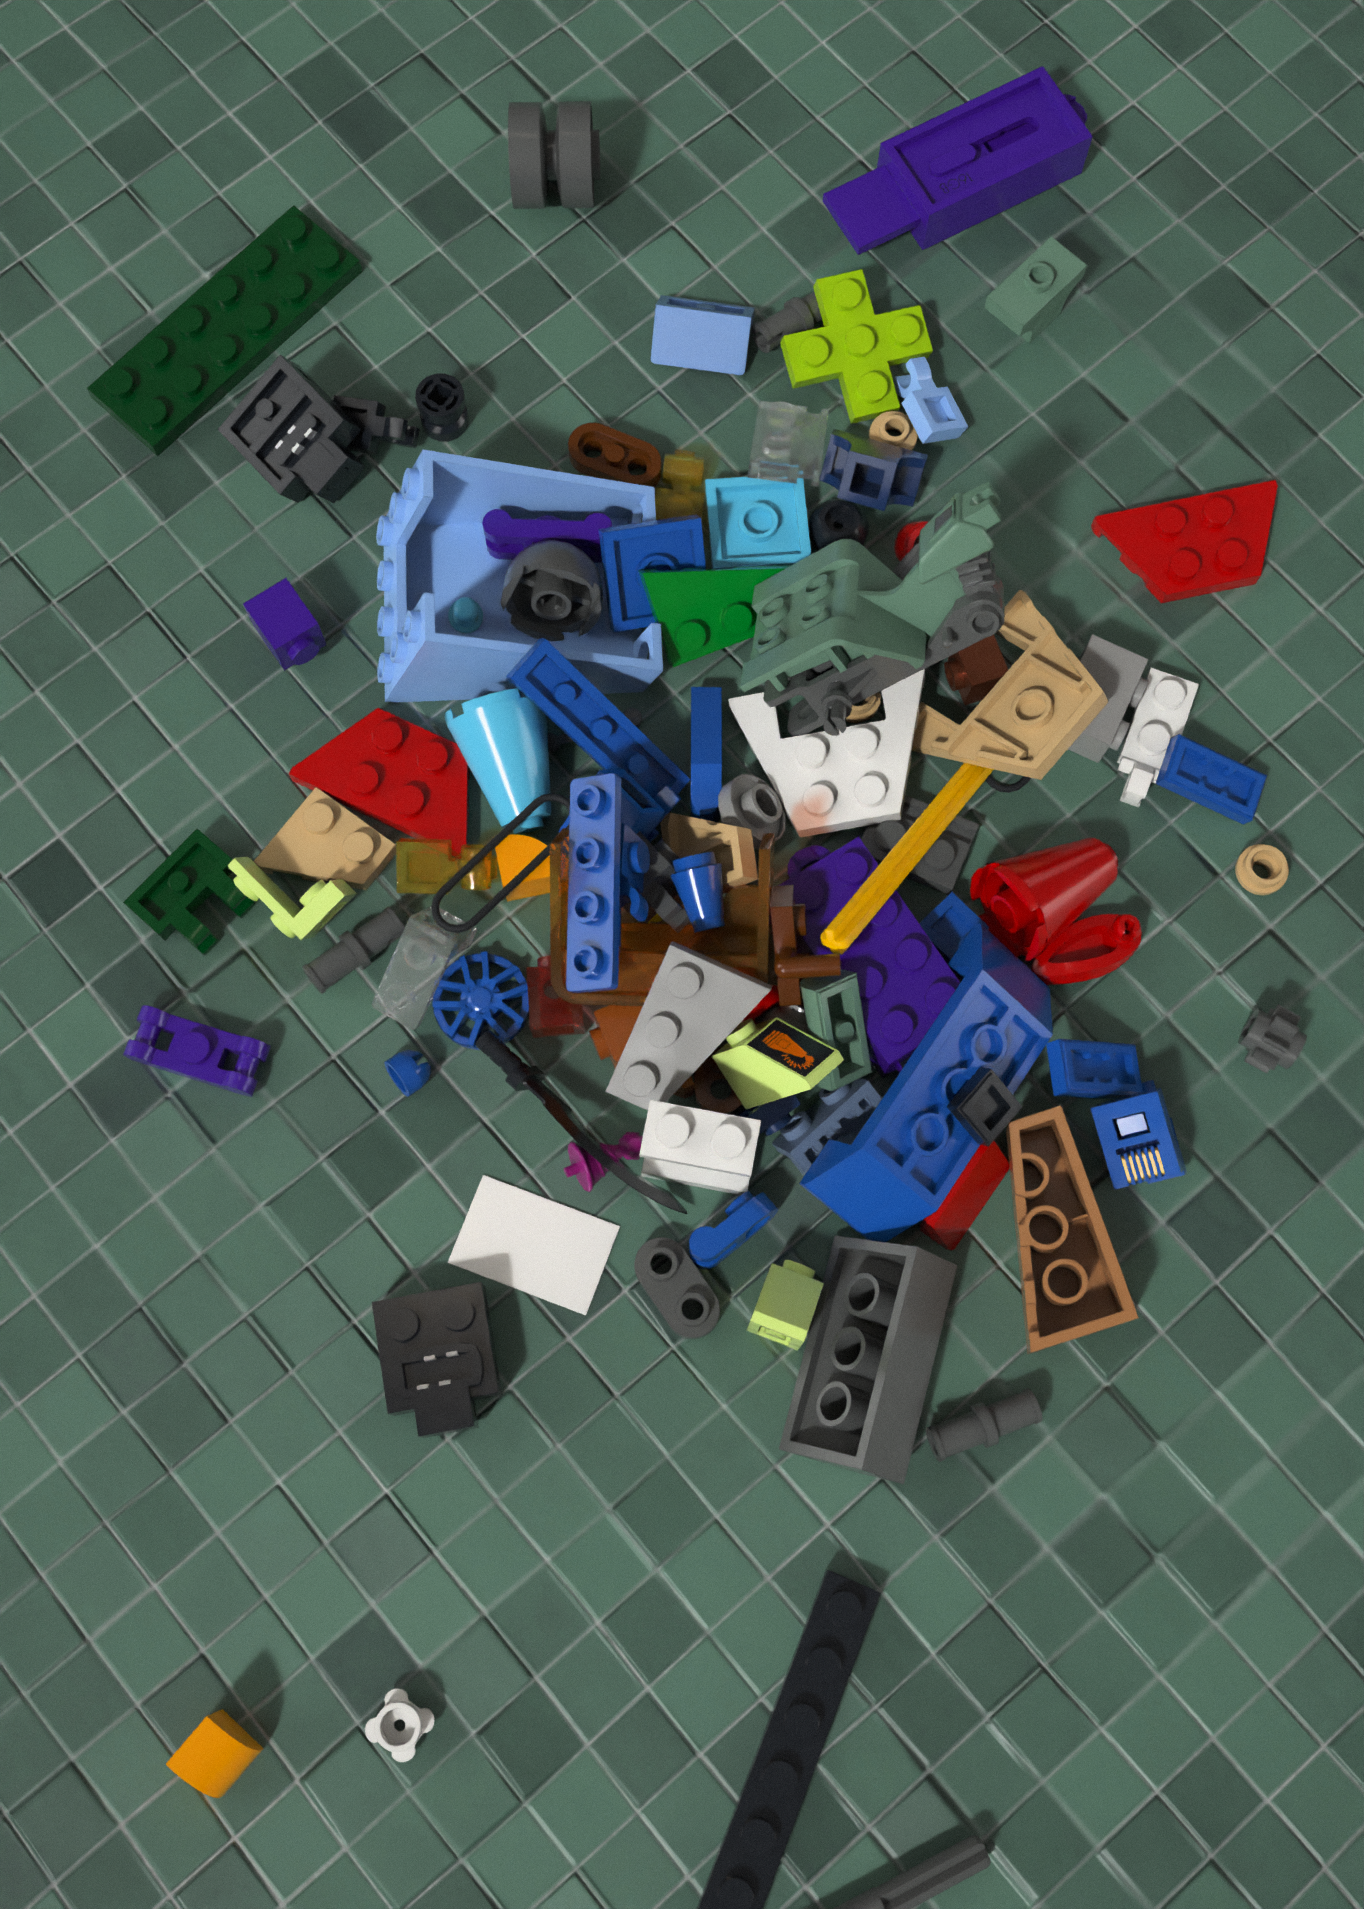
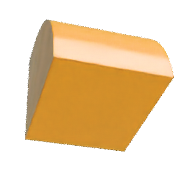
M510 834L495 847L503 888L539 855L547 845L533 837L519 834ZM554 851L506 896L507 902L567 890L564 869Z
M221 1709L204 1718L168 1760L166 1765L198 1791L214 1798H221L264 1748Z

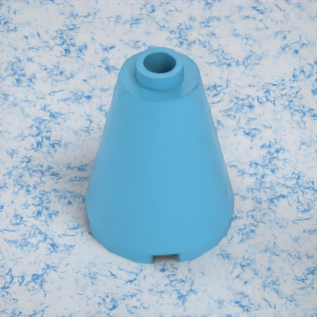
M518 688L503 690L466 701L461 704L464 714L456 717L450 709L444 716L450 733L502 828H505L533 800L541 795L550 793L547 716L528 697L521 698ZM551 801L544 802L513 830L514 834L521 835L542 829L544 827L542 819L551 815Z

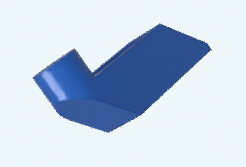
M691 687L690 816L718 822L721 816L718 807V795L722 788V687Z

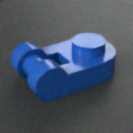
M750 1191L743 1193L726 1208L725 1213L728 1218L715 1228L703 1226L694 1230L689 1239L690 1259L697 1268L703 1270L712 1269L761 1230L776 1215L779 1209L764 1192L753 1196Z

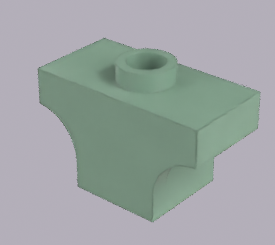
M1051 236L987 296L984 308L1030 344L1061 314L1063 305L1070 292L1084 277L1087 265Z

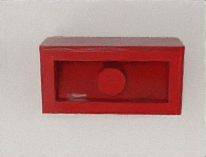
M995 1141L989 1147L979 1146L938 1210L923 1219L919 1225L921 1232L946 1250L952 1251L956 1248L1009 1171V1162Z

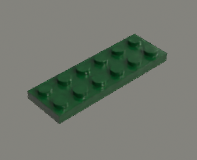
M293 205L88 386L87 390L95 402L155 455L159 456L363 271L360 260Z

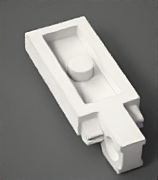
M1150 668L1145 678L1149 680L1148 685L1134 710L1117 759V763H1119L1118 771L1128 774L1119 801L1139 807L1142 799H1145L1150 783H1156L1170 738L1178 734L1182 735L1199 686L1197 683L1154 668Z

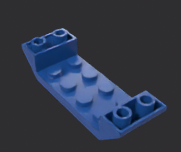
M976 923L948 963L950 969L962 979L961 983L853 1143L850 1145L829 1139L799 1183L867 1240L887 1242L936 1212L979 1148L980 1144H977L946 1107L980 1067L992 1069L1013 1095L1053 1035L1050 988L982 924Z

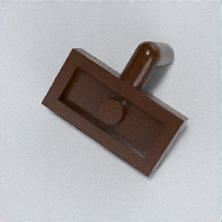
M794 885L772 886L770 909L775 951L774 971L777 975L780 1006L801 1005V980L810 977L841 976L840 953L810 955L809 952L800 953L798 936H807L805 903L795 904Z

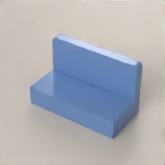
M661 295L655 308L651 362L660 365L743 375L746 370L749 337L753 326L755 308Z

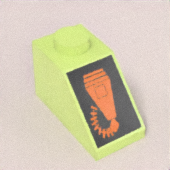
M778 1017L756 1025L752 1019L741 1022L727 1036L728 1043L712 1055V1058L746 1110L810 1090L844 1061L838 1050Z

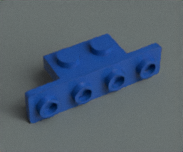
M613 773L573 779L570 783L566 989L573 993L615 990L618 987L619 947H621V911L619 922L621 777Z

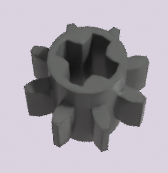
M1279 1004L1275 1009L1271 1008L1268 1014L1260 1009H1256L1246 1022L1238 1039V1043L1249 1051L1244 1061L1265 1073L1270 1069L1274 1070L1277 1065L1285 1069L1290 1068L1300 1055L1307 1039V1035L1299 1031V1027H1297L1301 1016Z

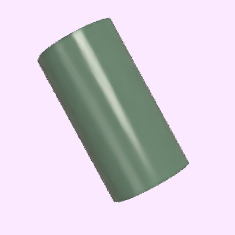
M841 969V976L803 978L800 986L808 1034L838 1050L844 1059L817 1084L823 1089L834 1091L872 1072L857 973Z

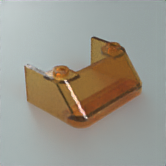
M563 828L550 843L551 983L557 995L563 1000L572 1004L643 1006L672 941L768 984L772 934L770 905L774 881V833H764L759 847L758 885H740L731 889L724 896L723 917L725 926L694 933L693 925L687 924L677 933L669 924L621 923L618 987L615 990L573 993L566 989L569 828Z

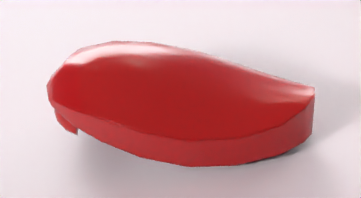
M1102 914L1079 920L1071 924L1042 954L1033 959L1030 970L1046 985L1076 983L1102 977L1119 968L1138 949L1142 935L1141 923L1132 914Z

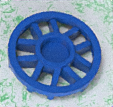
M488 951L467 956L463 955L449 965L439 979H437L432 999L433 1012L444 1034L458 1045L480 1050L476 1047V1042L485 1023L498 1034L499 1041L506 1044L522 1030L528 1019L531 1009L530 989L520 968L509 960L495 954H490ZM482 963V979L472 980L468 965ZM489 963L499 965L506 970L491 979ZM462 969L465 984L449 981L457 971ZM515 977L519 986L501 993L499 986ZM443 990L460 993V1001H441ZM522 996V1007L519 1014L505 1004ZM442 1010L459 1011L451 1027L447 1024ZM501 1012L515 1022L507 1032L494 1020ZM468 1018L475 1022L469 1038L458 1034Z

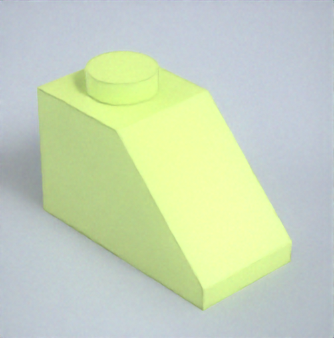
M784 1260L782 1267L772 1263L747 1331L798 1351L807 1336L824 1283L814 1280L815 1271L800 1263Z

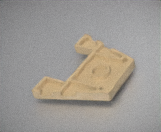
M1019 590L1004 607V623L996 634L1023 649L1024 653L960 725L921 702L912 751L1042 780L1107 705V697L1099 684L1072 650L1068 649L1058 637L1052 625L1035 608L1029 596L1024 591Z

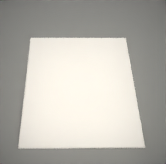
M483 1175L448 1263L586 1315L620 1226Z

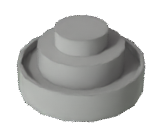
M741 774L722 786L718 795L721 823L751 829L754 849L762 850L782 837L785 831V813L779 797L764 780L753 774Z

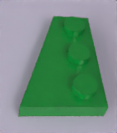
M792 565L741 566L729 569L683 568V570L658 571L656 569L638 570L655 623L661 624L662 644L669 664L672 667H676L754 637L757 613L752 608L755 585Z

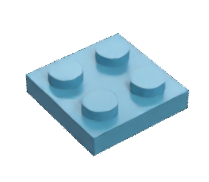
M803 473L705 479L712 569H729L741 566L793 565L811 555Z

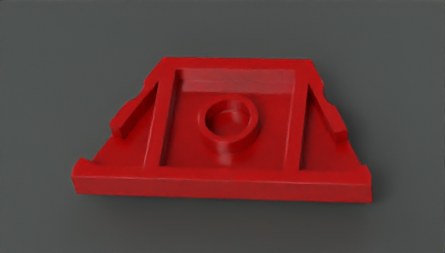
M1276 480L1098 515L1094 517L1091 528L1098 538L1104 535L1120 551L1121 557L1119 560L1133 574H1137L1144 580L1145 587L1161 604L1254 585L1262 573L1278 485Z
M377 708L293 766L289 772L291 780L310 790H314L317 787L336 802L463 861L468 856L467 818L469 816L468 780L470 768L457 744Z

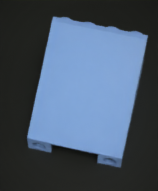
M422 449L413 468H406L401 490L399 493L394 492L392 494L389 512L386 516H380L377 525V544L384 546V561L380 562L377 572V589L384 591V606H381L377 619L378 636L384 637V652L379 657L377 678L379 683H385V702L469 700L517 688L506 678V675L539 639L517 630L510 623L511 614L506 610V607L504 611L502 609L501 597L505 574L513 560L496 559L487 551L486 536L484 535L482 525L483 517L487 512L500 509L506 511L511 519H537L541 516H555L565 521H584L592 513H602L610 518L612 527L641 523V519L642 522L655 521V488ZM602 562L594 563L599 570L603 588V601L599 621L586 634L579 636V630L572 633L561 632L564 635V640L549 642L602 694L643 692L663 672L661 624L651 623L643 633L642 628L613 632L609 625ZM463 597L473 599L480 605L483 611L481 626L471 633L456 631L448 619L451 605ZM520 691L521 697H526V696Z

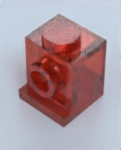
M549 955L538 958V967L526 968L529 1024L533 1038L585 1034L583 993H573L566 989L567 956ZM562 985L564 987L563 995L557 999H550L545 995V989L548 986Z

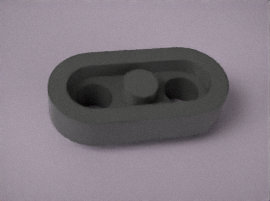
M665 1237L654 1238L644 1243L635 1256V1274L674 1333L685 1339H700L711 1333L719 1320V1301L686 1251L679 1243ZM658 1255H665L670 1258L672 1267L665 1274H657L651 1268L652 1260ZM689 1300H696L703 1307L702 1316L696 1320H689L682 1313L684 1303Z

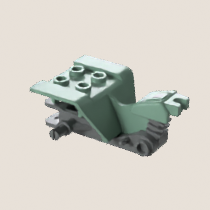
M991 483L982 484L965 494L961 492L956 493L921 529L918 563L909 571L903 581L859 542L852 539H841L755 585L752 608L757 613L753 647L750 654L751 660L744 663L742 668L740 688L743 692L766 681L763 699L769 707H775L797 695H802L805 699L794 705L789 713L787 729L791 736L804 735L822 725L826 733L837 736L839 735V730L841 733H844L846 730V718L852 711V705L995 634L1004 623L1005 608L1004 585L1002 580L996 575L995 564L992 563L991 553L988 552L993 548L994 542L986 530L1001 521V515L996 509V506L1000 504V497Z

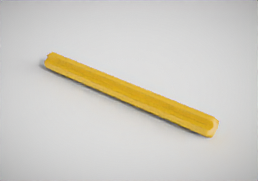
M963 763L822 932L820 938L824 946L829 947L834 954H843L994 769Z

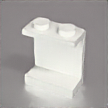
M650 1100L639 1157H644L641 1176L742 1195L748 1191L761 1120Z

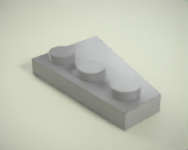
M672 941L605 1092L645 1110H648L650 1100L666 1103L770 992L772 985Z

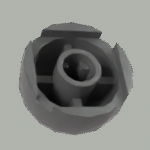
M556 540L536 542L524 548L509 564L502 589V609L504 611L506 607V610L511 614L510 623L517 630L533 638L562 641L564 640V635L561 632L572 633L579 630V636L586 634L599 621L602 609L603 588L599 570L582 549L570 543Z

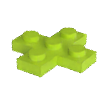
M862 269L816 279L813 289L824 327L785 335L780 342L792 388L839 379L851 424L875 419L885 412H898L900 404L889 367L907 363L910 358H929L933 352L921 305L875 315Z

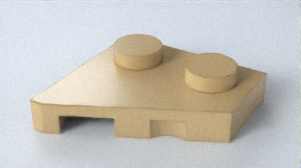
M316 787L253 862L264 873L273 874V871L300 875L303 880L315 882L343 879L351 888L367 890L398 853L396 844Z
M670 812L660 822L662 840L679 858L714 851L716 863H722L723 894L758 880L751 829ZM677 895L674 899L684 908L679 895Z

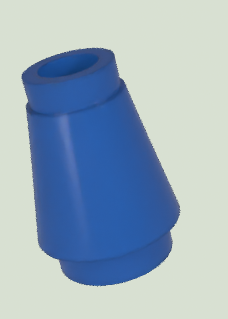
M714 851L673 860L675 874L670 876L690 923L693 925L694 933L725 926L723 917L722 863H716Z

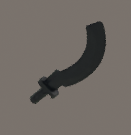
M491 1030L486 1031L478 1039L476 1047L486 1056H489L490 1060L498 1065V1067H501V1070L508 1075L505 1081L515 1091L530 1090L567 1133L599 1163L641 1194L672 1210L687 1214L685 1208L670 1191L637 1175L600 1146L573 1118L571 1114L572 1109L542 1083L546 1074L536 1065L529 1067L525 1062H522V1059L513 1051H510V1048L505 1043L499 1041V1038Z

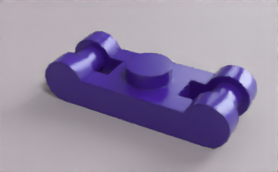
M495 509L486 513L483 517L482 525L484 535L486 536L487 551L496 559L513 560L524 548L536 542L556 540L570 543L582 549L594 563H601L602 556L598 529L612 527V521L602 513H592L584 521H565L555 516H541L537 519H511L506 511Z
M142 1005L137 1017V1021L141 1023L135 1039L128 1040L123 1056L142 1064L241 1095L253 1096L258 1083L254 1076L259 1062H266L271 1048L270 1045L251 1037L239 1036L171 1015L151 1006ZM161 1031L174 1035L167 1052L155 1048ZM229 1052L239 1055L234 1071L223 1069Z

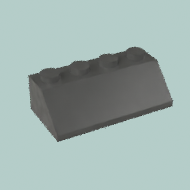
M834 1236L822 1282L824 1284L814 1312L779 1450L857 1473L904 1484L957 1269L956 1264L916 1246Z

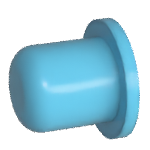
M463 597L451 605L448 619L456 631L471 633L481 626L483 611L480 605L473 599Z

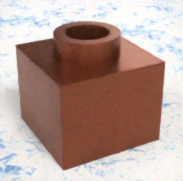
M994 634L949 656L948 661L944 664L947 682L952 691L959 690L964 705L983 700L1008 671Z

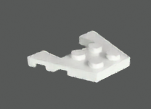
M925 669L881 691L886 715L885 720L846 727L844 733H841L839 730V735L837 736L821 731L782 739L777 707H769L764 702V692L728 699L732 715L743 731L750 748L761 764L799 837L879 824L887 820H901L912 759L911 752L914 734L919 718L920 699L925 683Z

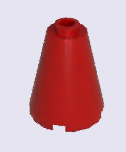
M1089 837L990 862L978 868L971 877L970 894L972 902L980 898L985 913L978 917L990 927L989 931L1016 957L1023 955L1026 956L1024 961H1030L1042 954L1116 881L1118 858L1115 851L1107 843Z

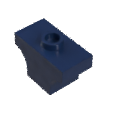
M834 429L830 436L819 481L835 487L839 491L837 498L882 511H885L886 507L892 504L913 507L928 455Z

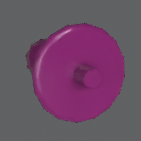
M626 1132L619 1139L618 1145L604 1143L599 1145L618 1161L622 1157L626 1160H638L640 1158L639 1153L643 1137L639 1132ZM571 1141L568 1144L571 1165L564 1167V1173L567 1178L576 1175L583 1189L591 1192L597 1182L602 1177H605L609 1170L591 1156L579 1143Z

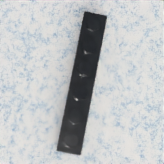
M826 1569L696 1909L763 1908L880 1592Z

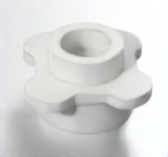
M397 1688L386 1694L384 1699L385 1706L378 1713L377 1717L371 1718L366 1723L365 1733L369 1741L373 1743L378 1742L384 1749L391 1751L394 1760L406 1762L414 1757L416 1753L415 1745L422 1734L433 1729L435 1717L429 1708L417 1707L409 1701L405 1690ZM398 1719L405 1722V1729L402 1731H398L395 1728V1722Z

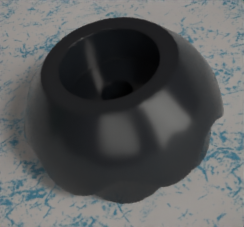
M839 498L828 500L816 507L808 522L810 540L813 541L818 551L841 539H852L863 546L869 532V523L864 511L857 504ZM841 524L843 528L837 529L834 525Z

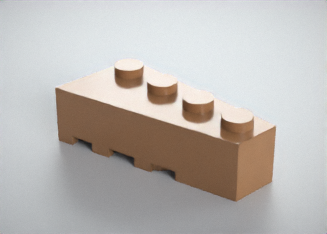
M1060 1105L1009 1122L1006 1136L1027 1354L1138 1319L1139 1317L1062 1106Z

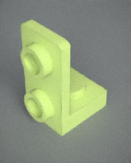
M235 857L228 864V867L237 875L233 881L239 890L253 901H257L260 898L273 912L270 919L274 925L292 939L295 936L300 940L315 937L357 894L343 879L330 880L327 884L320 880L299 900L304 906L301 910L249 857Z

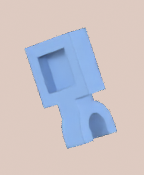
M925 357L910 358L905 364L910 375L895 376L893 382L898 396L905 398L902 405L922 444L959 438L968 428V425L948 386L936 387L932 380L931 369Z

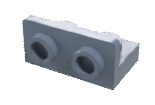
M859 1078L834 1091L822 1088L819 1093L820 1099L807 1111L798 1112L791 1116V1121L780 1129L781 1134L772 1142V1145L779 1153L789 1157L803 1176L807 1173L829 1139L851 1145L882 1100L868 1080Z

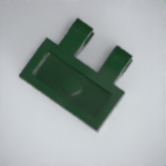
M196 829L123 902L164 941L177 930L204 956L219 940L192 913L212 893L240 918L255 905V902L243 894L229 877L233 871L228 867V864L233 859L199 829Z

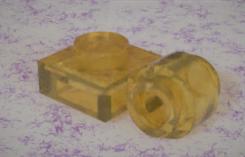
M676 449L675 454H665L662 482L672 484V489L656 487V520L697 514L701 517L702 522L705 493L692 492V486L702 487L705 458L696 457L695 451Z
M400 838L396 841L397 893L436 894L486 844L462 845L461 854L457 855L456 858H452V840ZM492 851L461 879L462 889L487 890L492 888V880L497 878V856L492 855Z

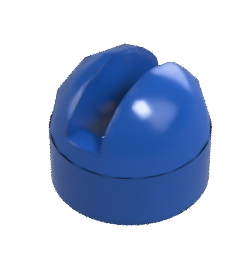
M415 1050L399 1052L384 1062L389 1076L398 1089L407 1097L421 1089L428 1082L431 1075L429 1062L417 1065L422 1059L423 1054Z

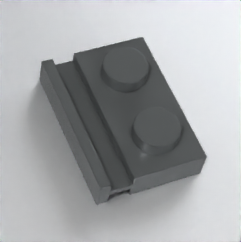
M905 795L901 820H887L866 827L861 840L878 865L929 804ZM956 816L906 878L949 895L953 890L979 824Z

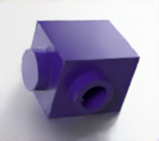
M287 578L243 603L253 626L284 671L293 665H302L309 662L318 654L319 649L327 645L318 622Z

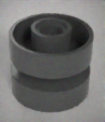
M591 101L559 102L555 130H547L541 102H509L508 153L513 208L545 209L549 181H557L563 208H594V180H600L599 129L593 130Z

